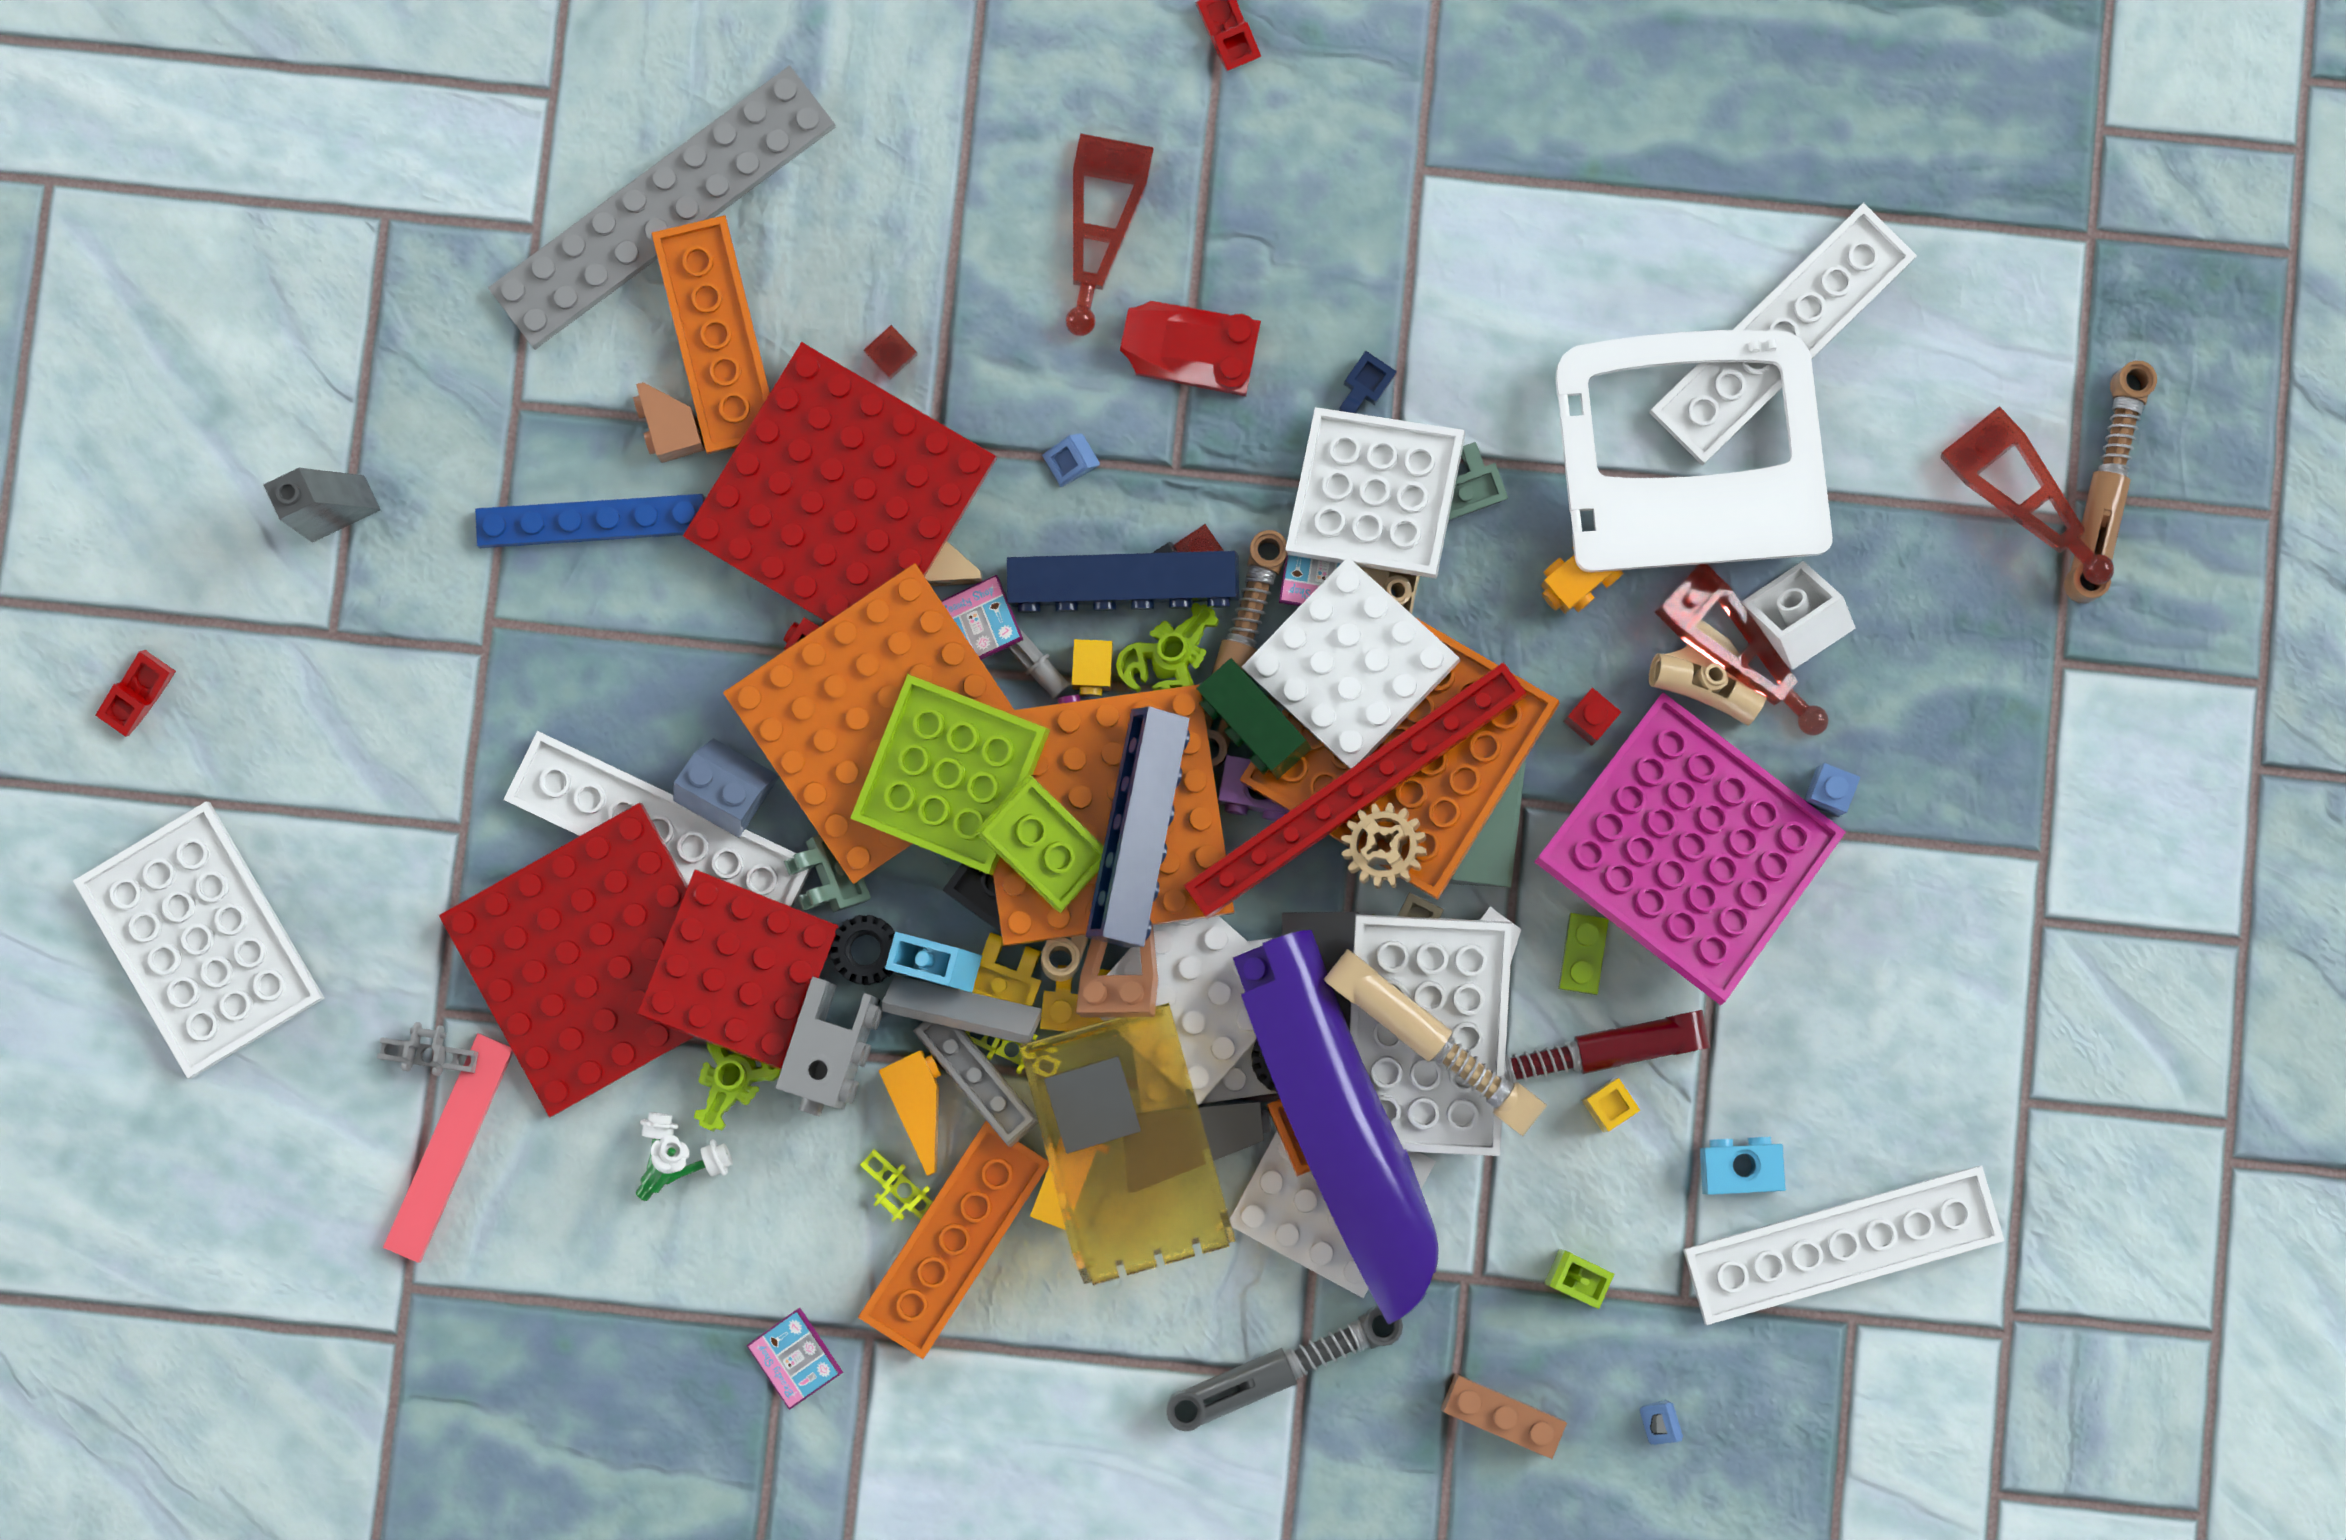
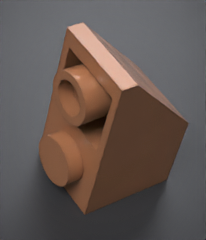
M644 382L636 384L639 396L633 397L639 419L646 417L649 431L643 434L650 455L656 453L659 460L664 463L705 451L697 419L691 407Z

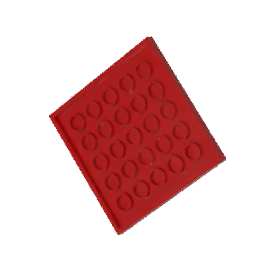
M801 342L683 537L821 620L828 622L914 563H916L925 577L984 482L997 457Z
M643 803L632 806L439 915L549 1118L694 1038L691 1035L636 1015L688 886Z

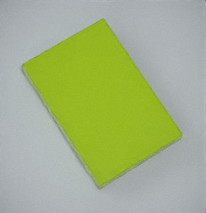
M1027 775L975 831L1040 896L1060 913L1099 871L1104 846L1031 775Z

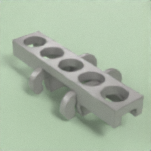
M415 1022L413 1028L410 1029V1041L380 1038L382 1045L380 1054H377V1059L402 1062L401 1069L403 1071H410L412 1065L416 1064L433 1067L432 1074L435 1076H440L443 1069L475 1073L479 1052L442 1046L443 1040L446 1038L442 1025L437 1026L436 1030L423 1029L420 1022ZM421 1037L434 1038L433 1045L421 1044ZM390 1044L398 1045L399 1052L396 1056L387 1055V1047ZM428 1048L434 1050L433 1061L430 1063H426L423 1060V1052ZM446 1052L453 1055V1060L450 1064L444 1063ZM461 1055L471 1057L469 1066L459 1065Z

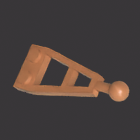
M1153 925L1144 947H1140L1142 975L1098 976L1107 942L1091 939L1080 975L1076 1013L1081 1018L1155 1017L1158 971Z

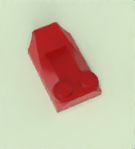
M1150 300L1143 305L1128 308L1120 351L1130 361L1135 374L1138 376L1246 397L1261 321L1254 320L1245 314L1228 315Z

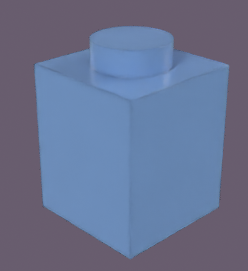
M1823 763L1816 768L1804 800L1817 809L1839 817L1847 813L1860 777Z

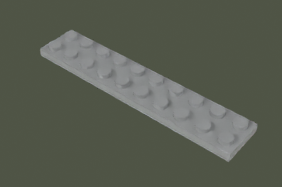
M789 65L497 280L488 289L535 350L658 259L652 232L714 218L836 128L835 123Z

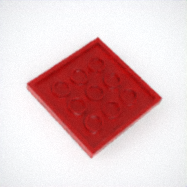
M694 869L636 1015L781 1070L812 976L819 978L835 938V930L839 926Z

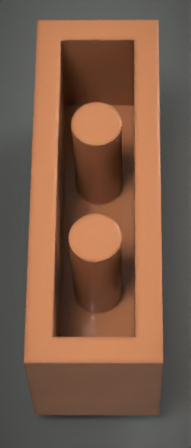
M1456 1373L1440 1408L1448 1415L1550 1459H1553L1567 1425V1422Z

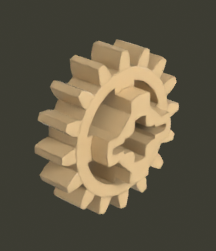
M1375 803L1372 804V814L1368 816L1361 809L1358 811V816L1361 820L1358 824L1348 821L1347 826L1351 830L1352 835H1344L1341 840L1350 848L1344 850L1342 856L1346 860L1354 859L1348 866L1351 874L1359 870L1362 871L1359 878L1361 883L1365 884L1370 878H1373L1375 888L1380 889L1383 880H1388L1393 889L1397 886L1396 878L1400 876L1407 882L1411 881L1408 873L1410 868L1418 871L1421 870V864L1416 858L1417 856H1426L1427 851L1425 848L1418 846V843H1422L1427 839L1424 832H1414L1421 825L1417 818L1409 822L1407 821L1408 809L1403 808L1396 814L1393 803H1388L1386 810L1380 812L1379 807ZM1387 821L1396 823V825L1389 828L1379 826L1377 823ZM1365 831L1368 836L1367 843L1359 853V841ZM1410 838V850L1406 859L1403 860L1401 857L1402 846ZM1381 839L1387 843L1390 842V852L1385 853L1382 849L1378 850L1377 842ZM1376 864L1389 865L1391 869L1381 871L1371 867H1374Z

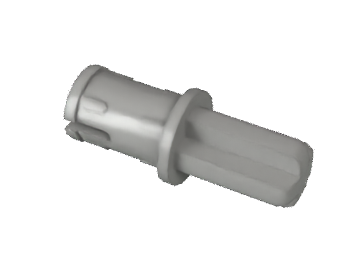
M1020 630L1024 640L1008 647V649L1027 670L1025 674L1027 676L1031 674L1053 700L1070 683L1048 660L1050 656L1048 654L1043 655L1025 633Z

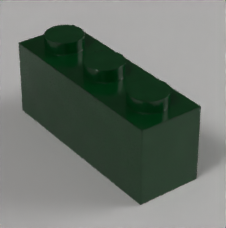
M1232 658L1227 660L1196 688L1204 698L1199 702L1200 706L1213 720L1218 716L1224 720L1228 727L1223 731L1238 748L1245 744L1253 752L1249 760L1263 775L1270 771L1278 780L1312 750L1302 734Z

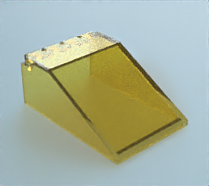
M1169 1003L1156 1006L1155 1017H1117L1019 1045L1071 1252L1084 1284L1092 1282L1094 1286L1120 1278L1117 1266L1123 1264L1127 1276L1157 1268L1155 1255L1161 1253L1165 1265L1195 1257L1193 1244L1200 1243L1203 1254L1230 1247L1229 1243L1236 1241ZM1119 1055L1141 1132L1066 1154L1044 1078Z

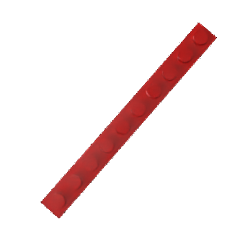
M1504 662L1190 880L1184 885L1185 889L1206 919H1209L1355 817L1360 809L1362 811L1521 701L1527 696L1526 691Z

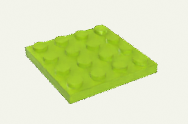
M907 674L850 819L993 875L1000 856L975 831L1027 775H1033L1050 729Z

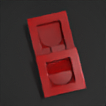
M1199 0L1195 2L1226 71L1262 57L1249 24L1243 18L1237 0Z
M147 650L139 651L121 682L113 684L95 716L125 737L129 736L158 700L176 671Z

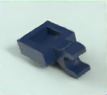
M1365 351L1344 381L1343 385L1352 391L1340 406L1339 411L1357 413L1365 399L1375 405L1396 376L1397 371Z

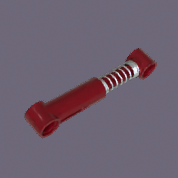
M1703 1010L1575 1036L1574 1042H1566L1564 1047L1555 1045L1550 1050L1545 1047L1540 1052L1535 1049L1531 1054L1524 1051L1521 1056L1514 1053L1512 1058L1506 1055L1504 1078L1513 1084L1520 1079H1524L1527 1082V1078L1534 1077L1537 1080L1539 1075H1545L1546 1078L1549 1073L1555 1072V1075H1558V1071L1563 1070L1568 1074V1069H1572L1575 1072L1576 1070H1581L1582 1074H1587L1640 1061L1711 1048Z

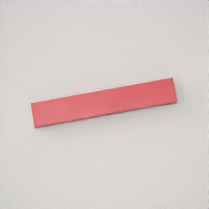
M480 1033L477 1034L470 1049L471 1051L479 1052L475 1073L460 1072L383 1248L417 1263H420L423 1259L514 1053L510 1046ZM467 1056L466 1061H465V1063H464L463 1066H469V1065H470V1063H471V1057H470V1056Z

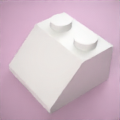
M1804 561L1741 601L1744 610L1772 651L1792 670L1856 629L1844 597Z

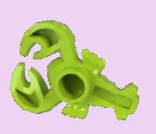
M1195 602L1191 608L1193 616L1178 625L1176 629L1168 621L1164 620L1160 625L1154 627V630L1150 631L1149 635L1158 639V643L1136 642L1128 644L1119 653L1116 662L1120 679L1129 689L1140 692L1141 688L1135 682L1134 674L1139 673L1141 682L1146 684L1148 679L1147 659H1151L1157 678H1176V680H1164L1152 686L1154 691L1194 685L1188 666L1191 664L1197 669L1207 653L1206 649L1200 648L1198 645L1206 627H1217L1219 619L1216 617L1215 611L1207 607L1206 604L1200 606Z
M706 1042L708 1052L711 1054L717 1067L714 1069L708 1062L703 1063L698 1082L711 1089L706 1109L695 1110L694 1118L699 1120V1125L713 1132L716 1129L722 1131L726 1127L722 1115L728 1112L737 1100L744 1105H748L756 1096V1093L759 1092V1087L751 1086L752 1083L775 1081L779 1078L781 1070L761 1063L762 1067H756L755 1060L737 1053L729 1054L727 1049Z

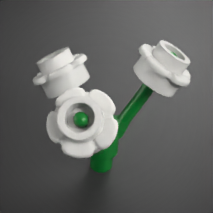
M649 1112L648 1119H642L640 1124L643 1125L642 1136L652 1138L651 1152L646 1167L647 1171L640 1179L642 1184L636 1190V1195L641 1200L648 1201L653 1193H659L665 1184L668 1185L683 1176L703 1168L707 1169L711 1177L718 1174L726 1175L728 1173L727 1167L733 1164L726 1144L718 1145L714 1139L710 1140V1145L700 1149L702 1160L686 1166L685 1160L689 1157V1149L685 1143H680L679 1139L673 1136L674 1129H678V1125L671 1122L672 1115Z

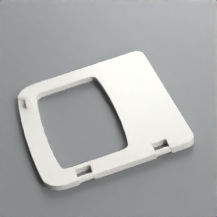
M1768 330L1676 332L1578 345L1562 356L1556 367L1555 380L1560 408V426L1569 510L1572 520L1574 557L1577 566L1585 572H1604L1817 556L1825 553L1830 548L1833 537L1812 359L1807 345L1801 338L1787 331ZM1750 362L1774 364L1779 368L1790 449V460L1787 463L1734 473L1671 478L1607 477L1598 471L1588 388L1590 378L1617 371L1693 363ZM1580 395L1582 415L1570 416L1568 396ZM1592 510L1594 531L1582 532L1580 511Z

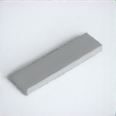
M894 975L882 1001L883 1012L1030 1045L1041 1019V1008Z
M923 1021L913 1030L1007 1146L1012 1147L1040 1122L964 1030Z

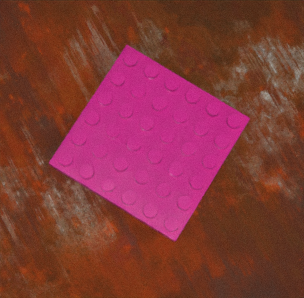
M1662 692L1534 862L1721 1006L1726 1002L1846 831Z

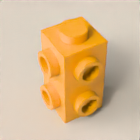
M1574 555L1566 562L1560 557L1543 572L1547 578L1540 585L1544 589L1541 595L1555 611L1560 608L1566 614L1574 608L1577 612H1580L1595 599L1591 593L1601 584L1608 588L1624 573L1622 570L1585 572L1577 566Z

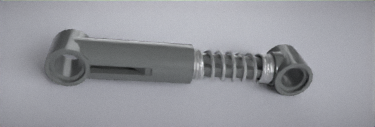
M1374 1306L1366 1314L1359 1316L1357 1321L1351 1322V1324L1348 1323L1346 1329L1338 1328L1337 1333L1332 1334L1329 1332L1325 1338L1319 1336L1316 1342L1309 1340L1308 1345L1303 1347L1300 1344L1299 1349L1295 1351L1292 1349L1283 1351L1282 1348L1277 1349L1185 1390L1176 1392L1171 1396L1167 1404L1168 1420L1173 1427L1180 1431L1195 1430L1205 1423L1296 1385L1297 1378L1303 1377L1302 1373L1307 1375L1310 1369L1317 1371V1366L1322 1364L1327 1367V1362L1331 1360L1337 1362L1338 1357L1343 1356L1346 1358L1347 1353L1350 1352L1356 1354L1357 1349L1361 1352V1350L1364 1351L1367 1348L1374 1349L1378 1346L1393 1344L1402 1334V1319L1393 1322V1328L1388 1335L1377 1336L1372 1330V1322L1378 1315L1383 1314L1378 1306ZM1239 1385L1241 1389L1207 1405L1204 1404V1399ZM1182 1400H1190L1197 1406L1196 1416L1189 1421H1182L1175 1415V1407Z

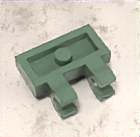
M1476 442L1463 446L1461 458L1468 473L1457 476L1448 521L1508 499L1496 463L1484 466Z
M820 835L806 841L809 850L793 855V858L784 861L789 875L816 867L823 885L808 890L807 894L798 896L803 911L829 902L834 913L865 903L871 899L864 878L853 884Z

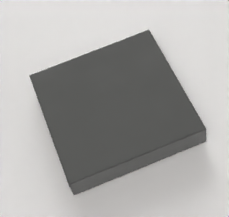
M1119 1055L1044 1078L1066 1154L1141 1132Z

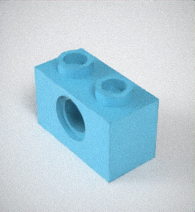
M895 932L885 969L972 993L982 955Z
M1771 1137L1748 1138V1145L1733 1146V1139L1709 1140L1710 1147L1700 1148L1702 1194L1786 1191L1783 1144H1772ZM1740 1154L1746 1155L1751 1161V1169L1743 1177L1737 1175L1733 1169L1734 1159Z

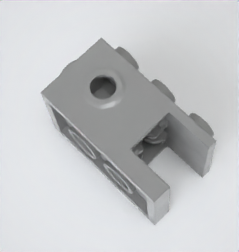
M812 976L775 1088L802 1097L798 1110L820 1117L824 1104L844 1109L846 1103H853L859 1086V1082L854 1081L858 1066L864 1067L866 1065L871 1050V1045L866 1044L870 1030H877L883 1011L879 1007L880 999L864 993L852 1030L827 1023L825 1020L837 985Z

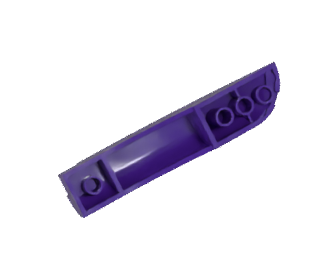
M1312 930L1297 931L1266 941L1260 947L1233 957L1245 991L1241 996L1272 1080L1312 1175L1367 1287L1387 1323L1391 1324L1409 1314L1427 1294L1426 1291L1433 1274L1436 1273L1438 1264L1437 1234L1407 1150L1403 1149L1369 1078L1335 992L1323 980L1328 973Z

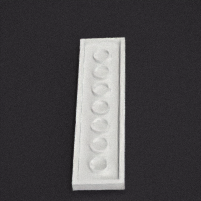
M1863 203L1733 330L1790 332L1801 338L1807 345L1812 359L1899 275L1917 255ZM1750 362L1698 363L1649 413L1703 466L1782 389L1781 373L1774 364Z
M537 731L503 799L579 836L632 806L643 803L687 885L694 869L793 907L811 870L809 868L800 873L789 875L784 861L793 858V855L797 853L746 829L738 838L674 802L672 794Z
M1976 1166L1685 1248L1683 1251L1704 1323L1709 1325L2005 1240L1983 1167Z

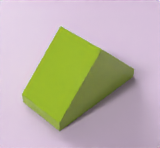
M1559 1249L1544 1285L1600 1309L1615 1274L1573 1253Z

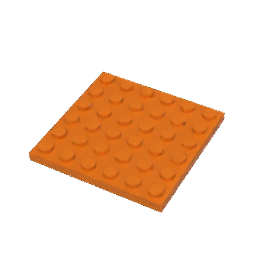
M916 563L723 692L853 884L913 844L850 819L907 674L999 710H1014Z
M1416 618L1460 658V662L1375 751L1499 665ZM1513 674L1527 693L1525 698L1375 802L1380 812L1386 810L1388 803H1393L1396 814L1403 808L1408 809V822L1415 818L1419 820L1421 825L1414 832L1425 833L1427 840L1418 843V846L1425 848L1427 855L1423 857L1417 856L1416 860L1421 864L1422 868L1420 871L1412 868L1408 870L1411 881L1408 883L1437 900L1560 704L1558 699ZM1283 709L1282 714L1302 734L1312 750L1278 780L1270 771L1263 775L1252 762L1249 763L1239 780L1245 786L1287 811H1291L1350 769L1288 711ZM1372 805L1363 810L1367 816L1372 814ZM1357 814L1349 821L1358 824L1361 820ZM1348 821L1330 833L1329 836L1343 843L1341 840L1342 836L1352 835L1351 830L1347 826ZM1387 821L1377 823L1379 826L1389 828L1396 825V823ZM1365 831L1359 841V853L1367 843L1368 836ZM1410 838L1402 846L1401 857L1403 860L1406 859L1410 850ZM1383 839L1377 842L1378 850L1382 849L1385 853L1390 852V842L1387 843ZM1378 864L1386 870L1391 869L1389 865Z
M1199 685L1004 711L1050 729L1032 777L1103 846L1131 709L1150 706L1190 718L1188 725L1190 738L1182 755L1180 765L1182 778L1175 790L1173 800L1175 813L1167 830L1165 840L1167 853L1163 863L1160 865L1157 880L1159 882V893L1153 902L1150 920L1152 925L1206 918L1184 885L1225 857L1226 852L1204 709L1199 704L1202 700V695L1196 689ZM1000 857L993 874L1003 947L1086 935L1098 872L1060 913ZM1233 902L1211 917L1234 914Z

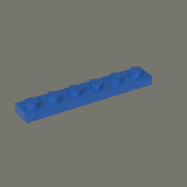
M703 494L475 508L477 546L479 548L684 535L703 504L705 497Z

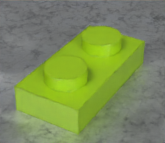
M1576 913L1569 914L1558 989L1598 995L1609 919Z

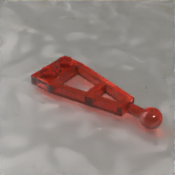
M1080 133L1073 166V284L1079 285L1080 289L1076 307L1072 308L1066 316V326L1076 336L1088 335L1095 327L1096 318L1091 311L1095 289H1104L1147 188L1154 147ZM1084 175L1134 185L1116 229L1084 223ZM1084 238L1109 243L1097 274L1084 271Z
M2000 406L1941 453L1940 458L1970 489L2057 552L2061 553L2068 548L2083 564V574L2090 583L2096 585L2105 584L2113 577L2114 564L2112 560L2103 554H2094L2080 539L2085 532L2083 525L2027 435ZM2013 446H2016L2041 486L2038 491L2020 505L1979 476L1982 471ZM2048 500H2050L2067 527V530L2061 535L2031 514Z
M1708 564L1696 565L1654 613L1680 639L1715 664L1721 665L1726 672L1740 682L1765 696L1768 702L1775 706L1783 701L1798 716L1799 728L1805 734L1815 736L1823 733L1829 722L1826 711L1816 705L1809 706L1792 689L1798 680L1731 587ZM1717 601L1748 642L1737 657L1695 627ZM1756 654L1777 681V686L1748 666Z

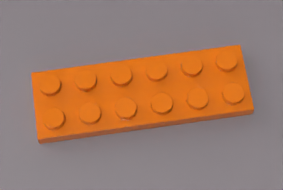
M723 215L652 232L707 455L736 448L770 394L727 219Z
M985 1120L858 1315V1318L919 1358L924 1359L1050 1165V1161L1019 1141L1012 1147L1007 1146L988 1121Z

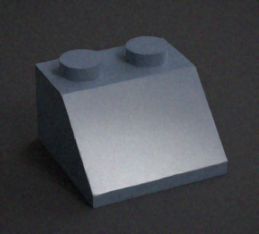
M713 738L694 752L675 780L673 801L740 838L779 779V775Z

